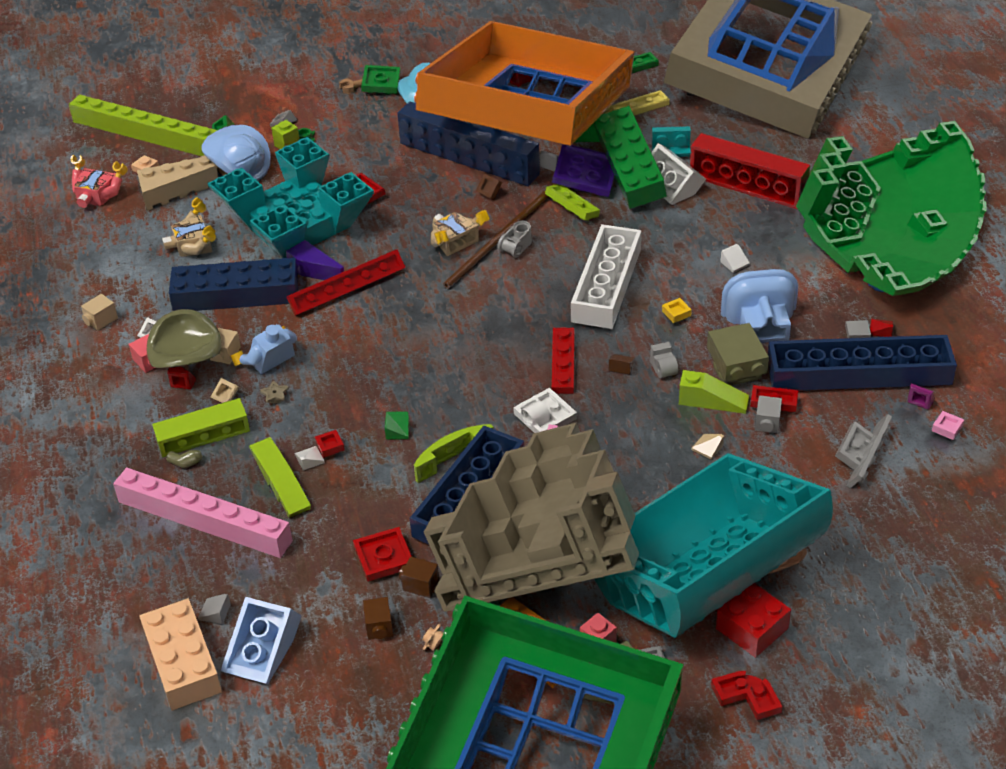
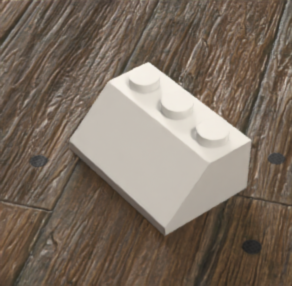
M658 143L651 152L664 179L667 197L664 199L673 205L694 196L706 180V178Z

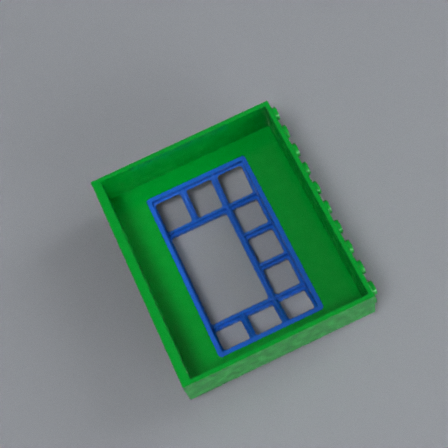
M464 595L461 604H456L454 608L451 626H447L443 632V644L440 650L436 649L431 661L433 666L430 672L425 673L422 678V690L419 697H414L410 706L411 714L408 721H404L400 727L398 734L400 739L396 747H391L386 769H471L478 752L482 751L508 760L505 769H515L532 726H537L600 747L593 769H654L682 690L684 664ZM509 669L535 676L538 679L528 712L499 703ZM547 681L576 691L566 725L537 716ZM586 693L615 703L610 724L604 738L575 728ZM495 713L524 722L513 750H507L483 741Z

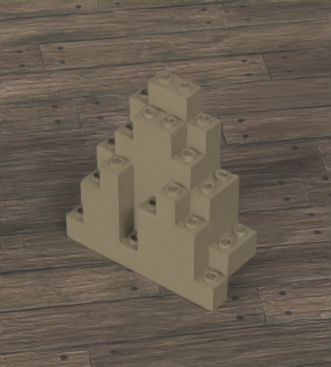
M576 422L534 433L527 446L505 452L492 478L470 483L454 512L431 518L424 530V534L443 574L435 589V593L444 612L454 610L456 604H461L464 595L485 602H491L634 570L639 556L638 549L630 532L635 514L618 471H613L605 449L601 450L593 429L580 432Z

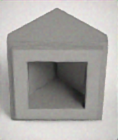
M544 150L540 151V167L555 171L559 156Z

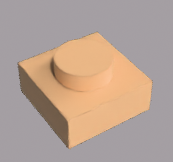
M144 155L131 164L132 170L137 172V170L156 167L159 164L157 160Z

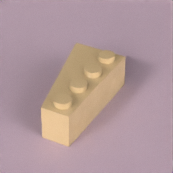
M206 156L137 170L147 211L153 209V205L158 203L165 205L169 203V199L177 196L180 199L184 198L193 190L200 192L208 189V183L218 178L216 165Z

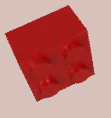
M754 583L718 609L716 629L756 658L789 628L791 608Z

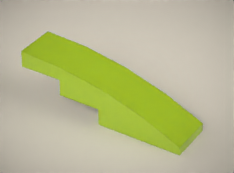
M271 437L249 445L268 486H271L288 518L311 509V505L299 482Z

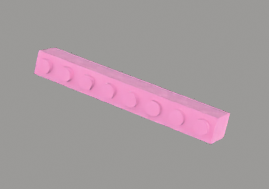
M127 467L113 483L119 503L278 558L283 556L293 541L290 525L287 521Z

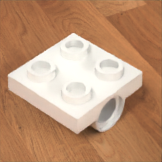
M550 388L513 407L514 414L534 433L547 430L549 424L560 427L577 419V412Z

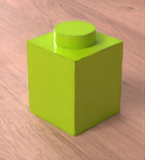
M285 120L271 127L274 146L278 149L299 141L298 127Z

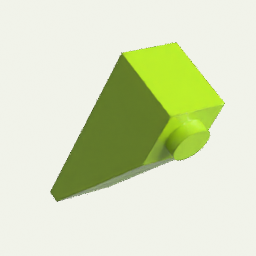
M683 370L679 388V405L746 414L749 400L748 394L707 373Z

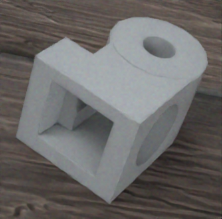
M670 342L651 345L650 362L658 377L664 378L677 375L678 364L675 356L672 354Z

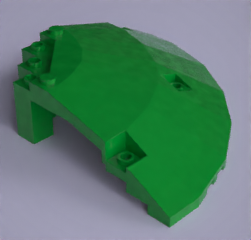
M955 121L941 122L936 129L920 131L918 137L901 139L900 143H896L892 151L863 161L849 163L847 161L853 149L844 136L826 138L796 205L805 219L803 227L810 238L846 272L861 271L865 276L863 281L892 296L920 291L952 273L976 243L984 220L983 217L987 210L986 201H984L986 191L983 189L985 175L980 173L978 168L980 163L973 156L974 148L959 125Z

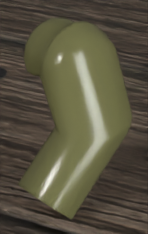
M189 450L180 455L171 451L168 453L166 460L171 464L187 469L202 460V453L199 450Z

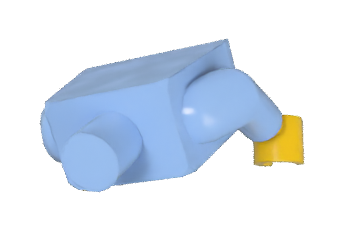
M278 324L269 325L266 327V331L253 338L248 354H243L242 351H239L230 357L235 366L240 364L253 365L262 375L295 356L292 343L297 341V336L294 332L286 329L285 326L281 327Z

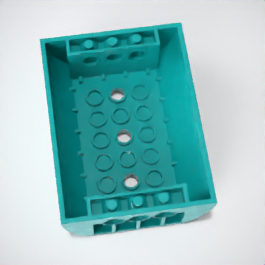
M727 453L635 512V519L630 532L638 549L639 556L634 570L603 576L594 580L612 606L676 638L823 536L829 529L833 515L831 489Z

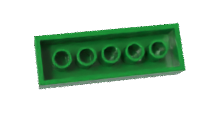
M630 106L602 114L594 122L596 134L629 209L667 197L664 179Z

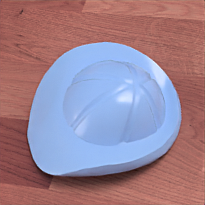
M232 125L222 128L209 135L202 144L203 154L227 174L242 167L259 181L269 170L271 156L268 143L262 134L250 126Z

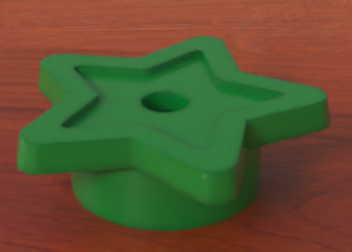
M308 128L298 130L299 140L308 137L315 142L313 137L315 131H311Z

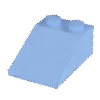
M245 597L220 671L269 684L295 638L302 615L291 608Z

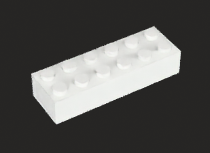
M601 224L571 301V322L613 329L641 251V230Z

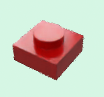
M337 430L315 436V442L323 458L345 451L344 443Z

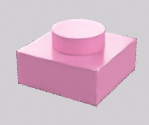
M942 411L934 422L932 431L954 440L963 427L964 419Z

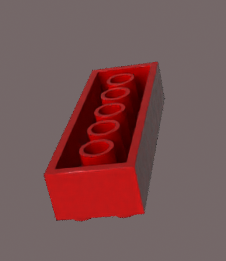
M703 133L691 145L690 166L706 178L705 182L797 209V202L809 178L810 164Z

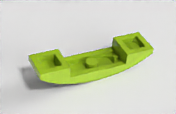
M491 424L464 428L433 443L419 456L414 464L416 482L420 483L437 474V465L463 452L483 426L492 429L494 427Z

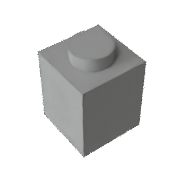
M759 396L755 431L778 434L782 398Z

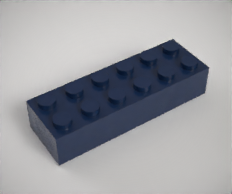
M296 258L172 267L169 286L172 310L202 311L289 304L287 296L298 292L299 276Z
M483 426L410 517L412 538L429 544L424 530L431 518L454 512L469 484L492 478L505 452L524 447V441Z

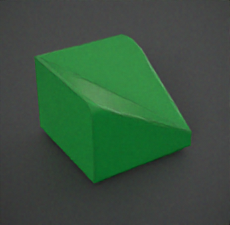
M386 412V439H409V412Z

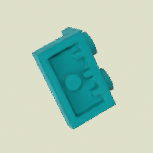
M690 126L652 127V151L659 143L678 157L691 156Z

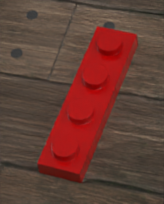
M553 328L551 389L556 394H574V328Z

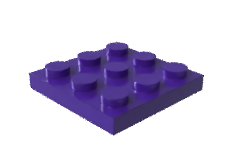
M562 144L552 183L609 197L614 173L605 153L575 145Z

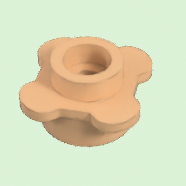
M440 624L435 629L430 627L422 639L425 642L424 651L428 647L434 651L442 641L443 632L439 630Z

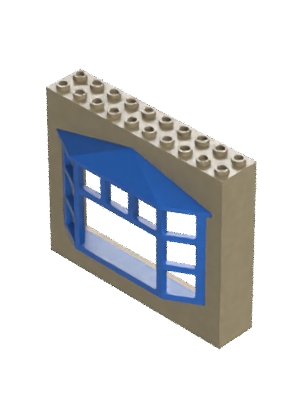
M707 0L672 50L663 83L809 139L812 132L816 133L819 123L822 122L830 104L834 101L836 93L839 92L841 84L844 83L847 74H849L852 65H854L857 56H859L862 47H864L867 40V32L869 33L873 23L870 21L872 14L835 0ZM748 3L791 19L776 44L732 28ZM797 24L813 30L815 33L809 39L793 33L791 30ZM727 35L745 42L737 59L717 53L718 48ZM788 39L804 45L806 48L802 54H799L781 46ZM751 44L771 52L763 69L743 63ZM777 54L797 62L789 80L769 73Z

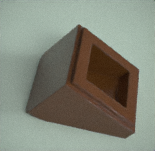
M613 354L609 359V371L630 375L635 357Z

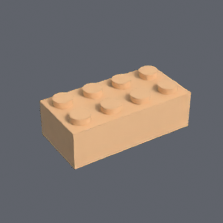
M189 598L139 615L171 711L222 693L216 669Z

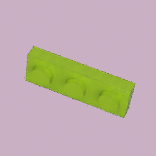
M556 184L546 187V195L551 197L553 201L563 205L566 210L578 215L580 219L589 220L599 217L600 209L565 186Z

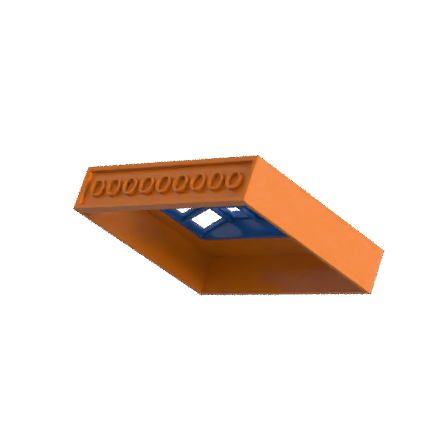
M489 21L417 73L415 80L417 92L414 96V102L418 111L571 146L630 87L635 51ZM514 73L533 77L527 90L508 86ZM539 79L559 82L553 96L534 92ZM565 84L582 87L571 99L559 97Z

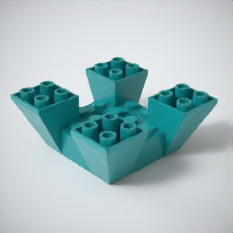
M308 137L302 138L275 152L285 181L270 189L263 191V185L242 167L208 183V187L228 208L282 258H287L286 251L304 240L315 245L351 227L374 194V190L352 172L344 174L322 186L329 154Z

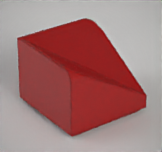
M181 366L170 367L167 370L171 387L192 389L196 377Z

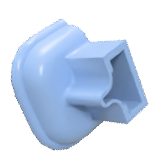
M780 269L739 273L732 277L723 288L721 316L726 317L733 324L750 323L761 343L789 340L791 329L789 319L792 317L797 305V279L792 273Z

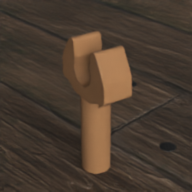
M346 78L339 82V87L343 89V94L354 93V89L362 85V79L352 81Z

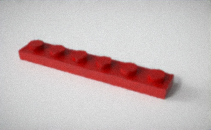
M398 249L288 295L287 299L296 316L406 267Z

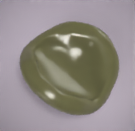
M187 309L176 310L162 316L152 327L146 345L147 358L151 366L155 368L190 365L208 360L220 354L222 340L215 324L201 312Z

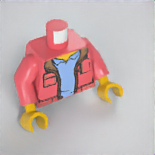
M72 155L71 162L75 165V169L72 170V191L76 194L77 204L82 208H86L89 204L102 206L110 198L115 197L120 190L121 176L125 175L128 171L126 165L120 164L117 161L114 162L112 167L116 173L87 168L81 170L85 165L84 158L80 155V160L77 162L76 156Z

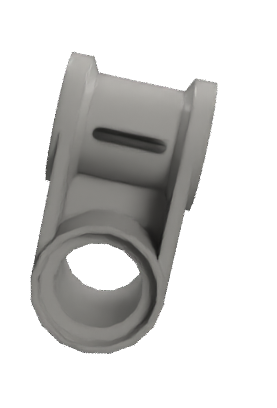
M527 221L514 223L500 237L497 244L498 250L509 252L513 257L518 258L532 243L530 223Z

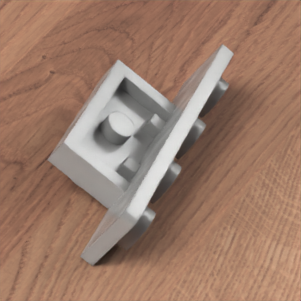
M887 414L876 424L872 433L856 421L850 425L835 457L854 469L846 485L849 488L857 482L862 483L869 472L866 470L876 459L874 453L883 444L881 438L886 435L891 427L889 425L891 415Z

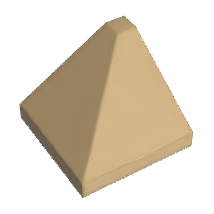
M221 378L211 398L221 403L231 401L239 386Z
M703 434L692 447V451L712 460L724 445V435Z

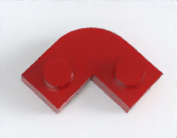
M737 671L711 679V687L721 706L746 699L756 720L782 713V705L766 678L761 680L758 677L746 675V671Z

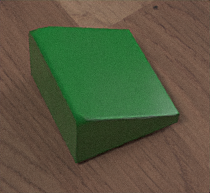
M225 115L212 124V129L220 130L235 124Z

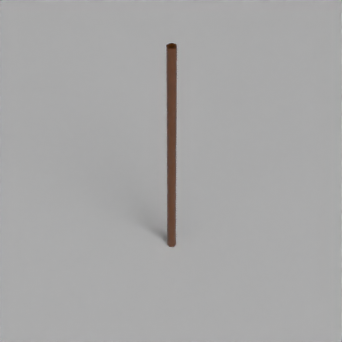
M546 190L443 283V286L446 289L451 288L498 244L500 237L514 223L523 221L549 197L545 194Z

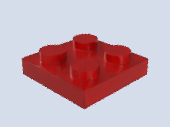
M400 527L353 540L354 549L367 582L399 573L401 567L407 564L411 556Z

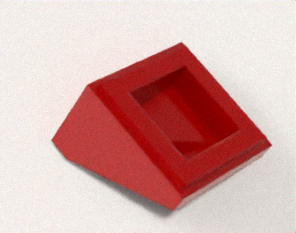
M871 319V336H892L893 321Z

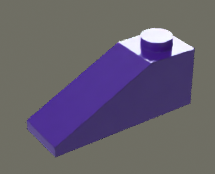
M306 240L286 251L287 258H296L298 274L301 276L326 280L344 272V266Z

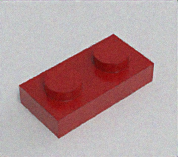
M753 385L750 407H758L759 396L782 398L781 411L796 412L798 390Z

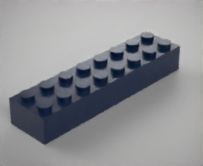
M411 101L397 112L400 144L525 186H529L540 175L538 142L491 127L470 122L464 123L461 120L416 110V103Z
M948 335L769 341L767 354L769 356L768 369L771 386L792 390L906 387L911 384L917 386L953 385L957 367Z

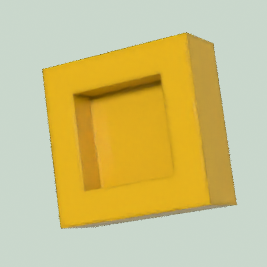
M681 298L662 305V312L673 323L690 317L692 309Z

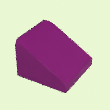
M911 384L907 402L929 410L935 399L934 392Z

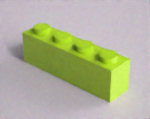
M240 398L152 424L162 458L166 457L171 451L179 453L250 432L247 414Z

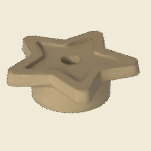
M273 381L269 387L261 389L260 393L266 396V403L276 404L285 400L284 393L289 387L287 385L279 386Z

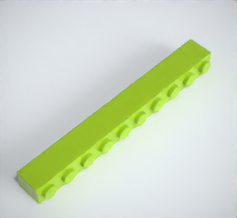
M78 95L69 103L74 123L198 156H205L202 152L203 142L209 135L218 131L84 95Z

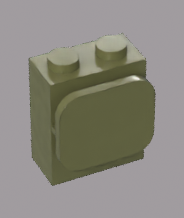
M750 323L708 331L707 349L714 360L713 367L720 381L728 385H735L758 380L763 374L767 373L769 356Z

